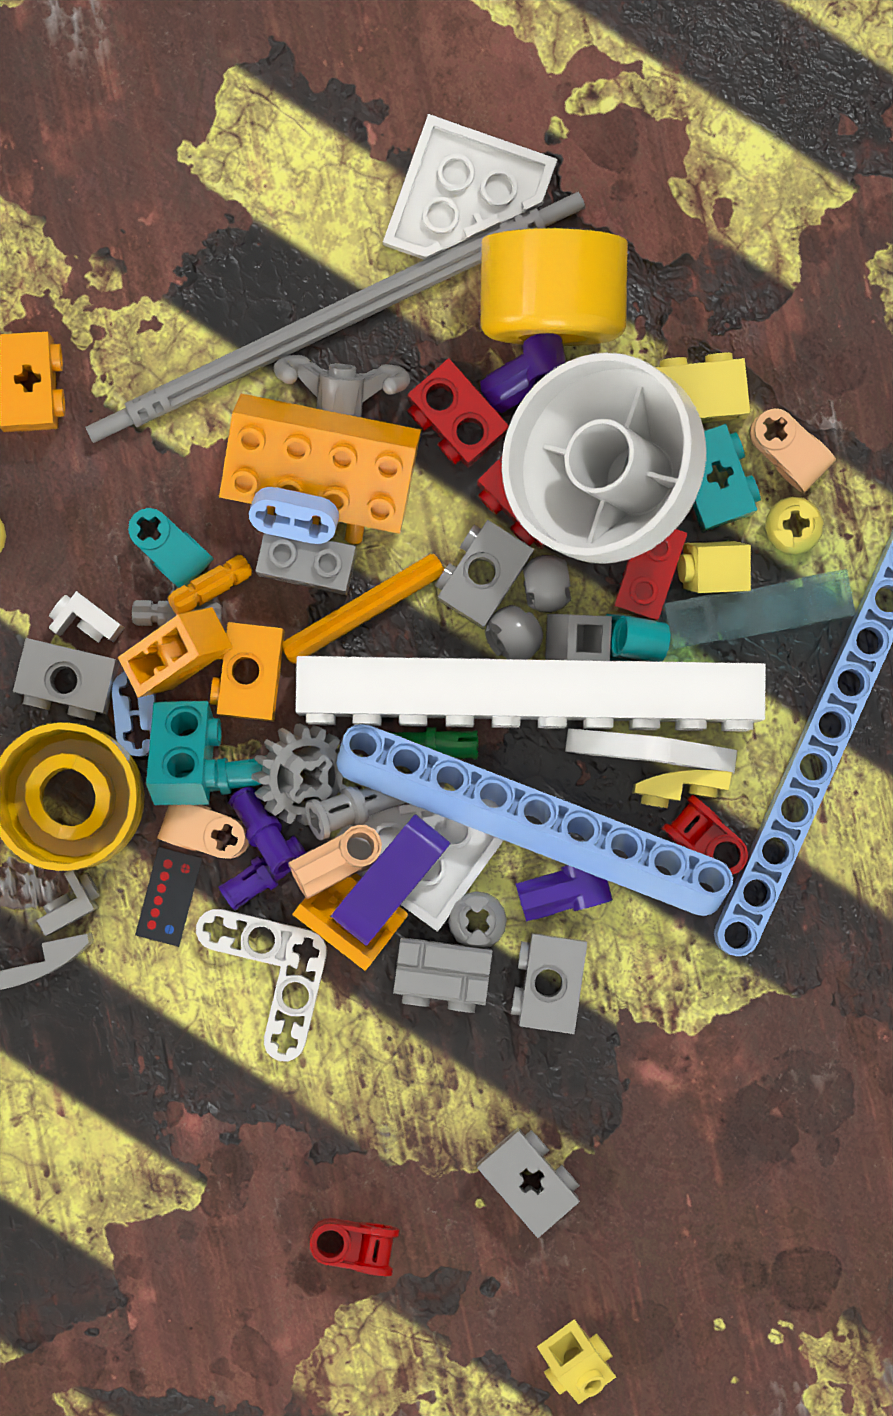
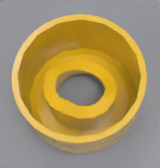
M555 228L511 230L483 237L480 312L482 331L493 340L523 345L524 341L529 337L543 333L559 335L562 338L563 346L593 345L616 340L622 336L626 328L628 241L621 236L605 232Z
M74 723L46 724L18 737L0 756V838L13 853L26 862L37 867L56 871L87 869L102 864L117 855L129 843L137 831L144 809L142 777L132 756L111 736L96 729ZM73 769L83 774L91 782L96 795L95 806L91 816L82 824L75 826L62 825L53 820L47 813L43 802L44 788L50 778L58 772Z

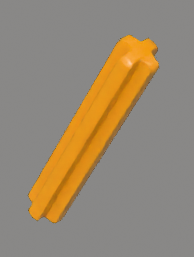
M429 554L283 641L281 644L283 652L292 664L297 663V656L313 654L439 579L444 571L443 565L435 554Z

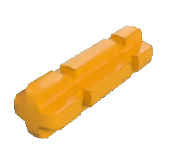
M237 555L226 561L223 566L219 565L190 581V584L187 586L183 585L171 592L168 596L169 605L176 615L194 610L197 604L201 606L229 590L233 584L238 585L247 580L252 574V568L243 555Z

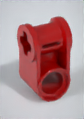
M691 794L687 798L689 804L671 824L665 823L661 829L678 845L714 858V849L719 843L726 842L734 845L738 850L739 857L736 865L729 869L732 875L737 874L747 863L748 851L746 845L722 823V820L709 807ZM696 816L699 817V820L689 832L684 833V829Z
M325 1218L318 1221L312 1227L309 1235L310 1251L313 1257L324 1265L352 1269L370 1275L392 1276L393 1268L389 1264L393 1240L399 1236L400 1229L380 1223ZM327 1230L336 1231L343 1238L342 1246L333 1253L324 1252L317 1245L318 1237ZM379 1240L376 1257L373 1258L375 1241Z

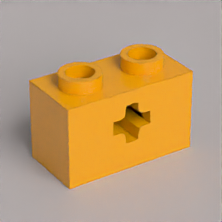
M48 331L0 334V429L3 432L59 429L58 417L65 416L64 390L56 389L55 371H63L61 344H54V339ZM28 372H33L41 380V382L33 384V392H28L20 384V381L28 380Z
M213 607L178 614L124 652L118 659L137 697L140 698L174 689L228 652L233 646Z

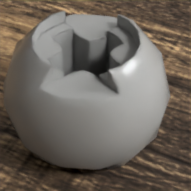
M541 555L532 558L523 566L524 587L527 604L530 608L538 612L552 613L562 609L571 601L572 598L569 587H571L565 560L555 555Z
M509 605L498 609L489 619L485 629V636L489 646L497 656L503 655L506 659L527 660L540 649L543 631L538 620L531 612L525 613L520 607Z
M478 891L467 893L455 903L448 919L450 932L459 944L465 947L481 949L490 948L500 940L505 932L507 922L504 907L498 899L488 893ZM470 909L476 913L485 909L489 913L485 919L489 928L485 932L478 928L472 933L467 930L466 926L469 924V919L465 915Z

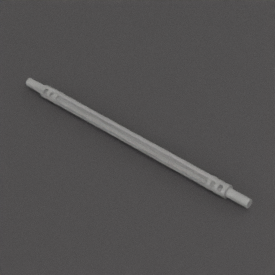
M576 192L540 210L534 207L126 402V408L85 428L92 442L95 443L135 424L136 428L282 357L288 356L480 264L483 237L511 230L546 229L547 226L585 209L586 206L579 192Z

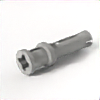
M444 782L438 783L441 788H445ZM349 786L341 790V795L321 802L317 799L307 801L305 808L307 820L313 834L317 839L323 840L329 838L332 831L349 825H364L370 815L406 802L368 787L359 790L356 787Z

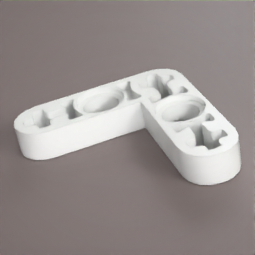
M568 729L565 752L653 761L701 770H719L735 773L737 750L664 737L581 729Z
M212 909L205 912L196 924V935L204 947L218 952L281 966L264 1035V1046L267 1053L278 1061L288 1062L295 1059L302 1053L306 1044L327 957L325 940L309 929L225 909ZM216 916L224 918L223 926L237 930L238 920L247 922L241 934V949L232 947L236 939L234 937L221 936L218 942L211 941V933L204 931L205 924L213 923ZM257 927H266L274 934L275 944L267 953L255 952L250 947L249 935ZM305 937L313 939V947L319 949V956L311 957L306 968L307 972H316L314 981L303 975H287L288 965L298 969L300 954L293 952L295 944H302ZM292 982L303 984L309 992L307 1004L299 1009L288 1007L282 997L285 986ZM277 1010L289 1016L305 1017L303 1026L294 1021L291 1037L298 1039L297 1047L290 1046L286 1053L279 1052V1044L272 1041L273 1034H281L286 1020L276 1019Z

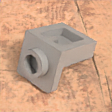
M69 870L64 873L77 898L71 901L68 894H65L43 906L46 915L37 919V922L45 936L52 935L99 908L94 899L98 898L100 893L88 872L81 875L78 870Z

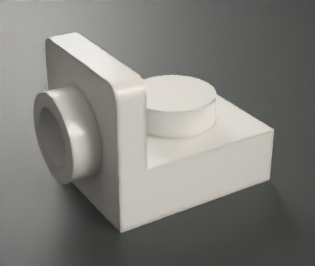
M77 591L72 598L64 595L49 615L54 620L49 629L59 636L66 631L77 615L82 619L77 627L98 643L103 636L114 642L124 630L122 625Z

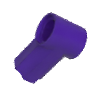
M543 333L529 337L522 345L523 354L486 375V378L480 381L482 395L486 397L496 411L503 413L522 402L528 392L545 375L566 363L563 341L559 335Z
M569 865L562 866L561 871L515 883L526 921L537 920L572 908L573 911H578L613 900L608 880Z

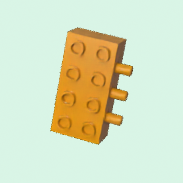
M241 393L232 412L219 497L252 504L255 494L260 489L266 487L287 489L323 497L335 504L339 511L338 521L347 523L344 539L350 544H360L362 542L365 527L400 534L406 514L421 430ZM267 506V514L274 515L276 507ZM312 515V523L319 525L321 517Z

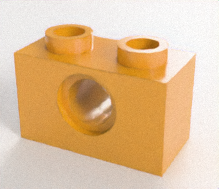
M228 622L227 632L225 633L233 648L217 658L223 660L221 678L213 677L210 704L218 705L217 714L220 716L274 722L283 653L281 644L284 641L285 631L283 628ZM251 659L257 662L259 675L251 684H240L235 679L234 669L240 661Z

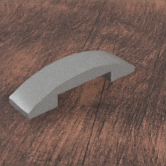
M92 932L42 943L45 961L0 970V990L41 978L71 962L94 942Z

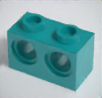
M208 701L153 702L146 785L154 805H209L210 787H217L218 763L216 759H213V747L220 746L222 729L221 721L219 718L213 717ZM195 729L188 736H179L185 730ZM193 770L188 776L175 777L181 771Z

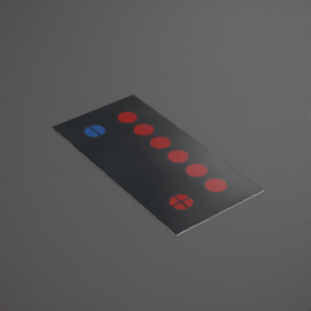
M158 847L135 936L180 946L202 858Z

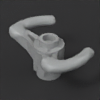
M288 355L280 358L275 363L273 369L276 377L286 384H293L299 377L317 397L316 409L361 417L362 403L382 388L386 394H395L402 392L410 384L409 373L404 368L391 364H384L378 369L357 374L356 367L353 365L330 364L328 371L310 362L305 356Z

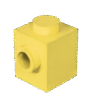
M737 541L684 543L683 554L680 555L677 564L678 576L680 581L683 582V589L696 593L751 591V545Z

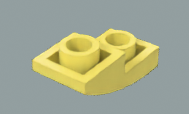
M684 770L665 773L633 784L632 793L642 795L641 804L668 808L669 800L680 801L683 784L690 785L689 794L716 798L718 790H729L732 772Z

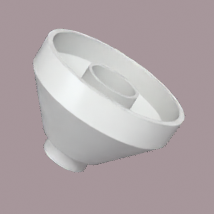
M597 353L578 357L560 365L545 375L534 385L518 406L507 430L503 447L502 477L505 493L511 509L522 526L538 541L574 559L590 563H612L627 560L641 555L661 543L678 527L689 512L697 497L704 475L706 462L705 433L698 411L687 393L673 379L652 365L638 358L618 353Z

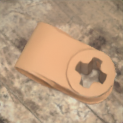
M774 408L765 411L755 418L750 426L749 435L754 447L775 466L788 483L801 493H805L836 461L831 451L820 440L808 433L789 413L782 409ZM776 421L781 426L778 435L782 439L780 440L775 437L768 441L764 437L767 427L763 423L765 422L770 425Z
M168 805L157 839L195 852L198 850L215 857L227 859L240 857L246 852L250 844L246 838L247 830L241 821L212 811L210 807L204 805ZM231 825L233 827L232 835L238 837L236 845H227L224 851L222 850L223 842L217 839V833L219 831H227Z

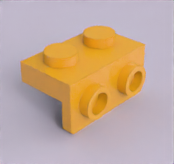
M356 873L308 899L305 897L292 915L366 971L407 918L408 913L399 906L368 945L365 946L330 917L362 878Z

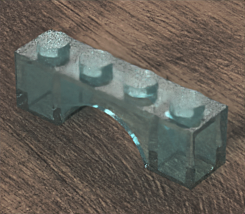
M847 569L801 577L779 584L751 589V591L706 595L664 603L662 608L663 622L668 624L671 634L669 652L848 619L856 615Z

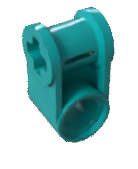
M141 509L129 521L128 531L134 544L154 561L153 564L178 588L190 584V581L196 579L214 560L187 532H182L157 509ZM145 519L150 523L155 522L157 519L161 521L157 527L161 536L156 541L151 537L146 538L144 541L141 540L140 537L144 531L140 524Z
M605 615L612 616L610 661L663 662L669 650L671 637L670 628L667 623L626 615Z

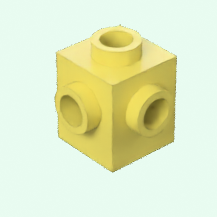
M575 1319L537 1346L550 1367L544 1373L552 1386L560 1395L567 1390L578 1404L598 1394L606 1384L616 1378L606 1362L613 1355L597 1333L589 1338Z

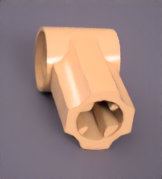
M356 825L350 827L344 834L288 862V865L299 889L308 899L358 872L368 870L379 857L382 842L380 836L373 828L367 825ZM356 837L367 840L372 849L371 856L363 860L353 858L348 853L347 842Z

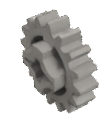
M298 723L295 725L294 735L290 731L281 728L278 730L280 738L278 743L268 739L265 740L264 744L269 753L267 756L256 755L254 760L263 765L262 771L252 774V779L263 784L255 792V795L263 801H268L264 809L275 816L279 814V818L289 824L296 818V821L309 825L306 816V802L313 799L321 802L335 797L338 792L341 793V790L347 788V786L342 784V778L344 777L338 771L336 764L340 749L337 747L341 740L331 734L326 735V730L313 725L309 731L308 727ZM304 746L301 751L292 752L294 749ZM301 771H303V773L305 774L303 778L300 775ZM313 797L307 801L301 802L304 798Z

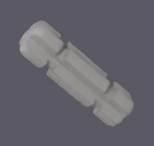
M136 600L132 605V622L135 625L152 626V623L156 622L159 626H162L177 616L168 601H158V604H153L151 600ZM206 602L201 606L197 605L192 610L196 611L213 607L220 623L222 622V607L217 602Z

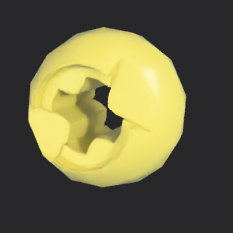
M791 496L781 499L771 507L766 517L765 529L768 539L775 548L787 554L798 555L808 552L817 545L823 534L824 522L820 511L812 502L802 497ZM791 514H796L797 520L800 522L805 521L806 528L798 533V537H793L791 530H784L783 523L790 519Z

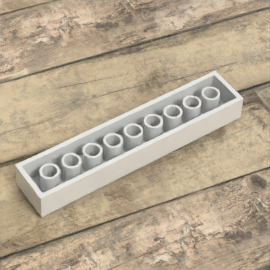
M297 656L296 713L299 716H306V723L308 725H336V717H353L354 725L381 726L382 717L399 718L400 726L426 727L427 718H446V727H473L474 719H492V728H519L520 719L538 720L537 728L565 729L567 727V720H583V729L613 728V721H629V730H657V728H660V722H675V730L703 731V729H707V722L721 723V731L747 732L753 730V723L765 720L766 663Z

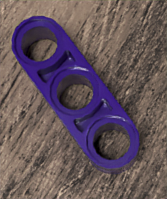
M415 814L330 917L367 946L451 843Z

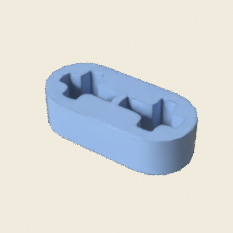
M266 487L260 489L255 494L249 510V520L258 531L312 544H322L328 542L333 537L339 520V511L335 504L323 497L277 487ZM267 506L276 507V516L267 514ZM312 515L321 517V525L312 523Z
M124 671L116 677L112 686L116 739L129 755L142 757L149 754L150 739L142 742L141 749H135V744L126 741L125 735L133 731L132 716H139L141 729L150 731L151 734L153 702H156V694L138 698L139 710L132 711L130 697L122 696L121 688L129 686V679Z

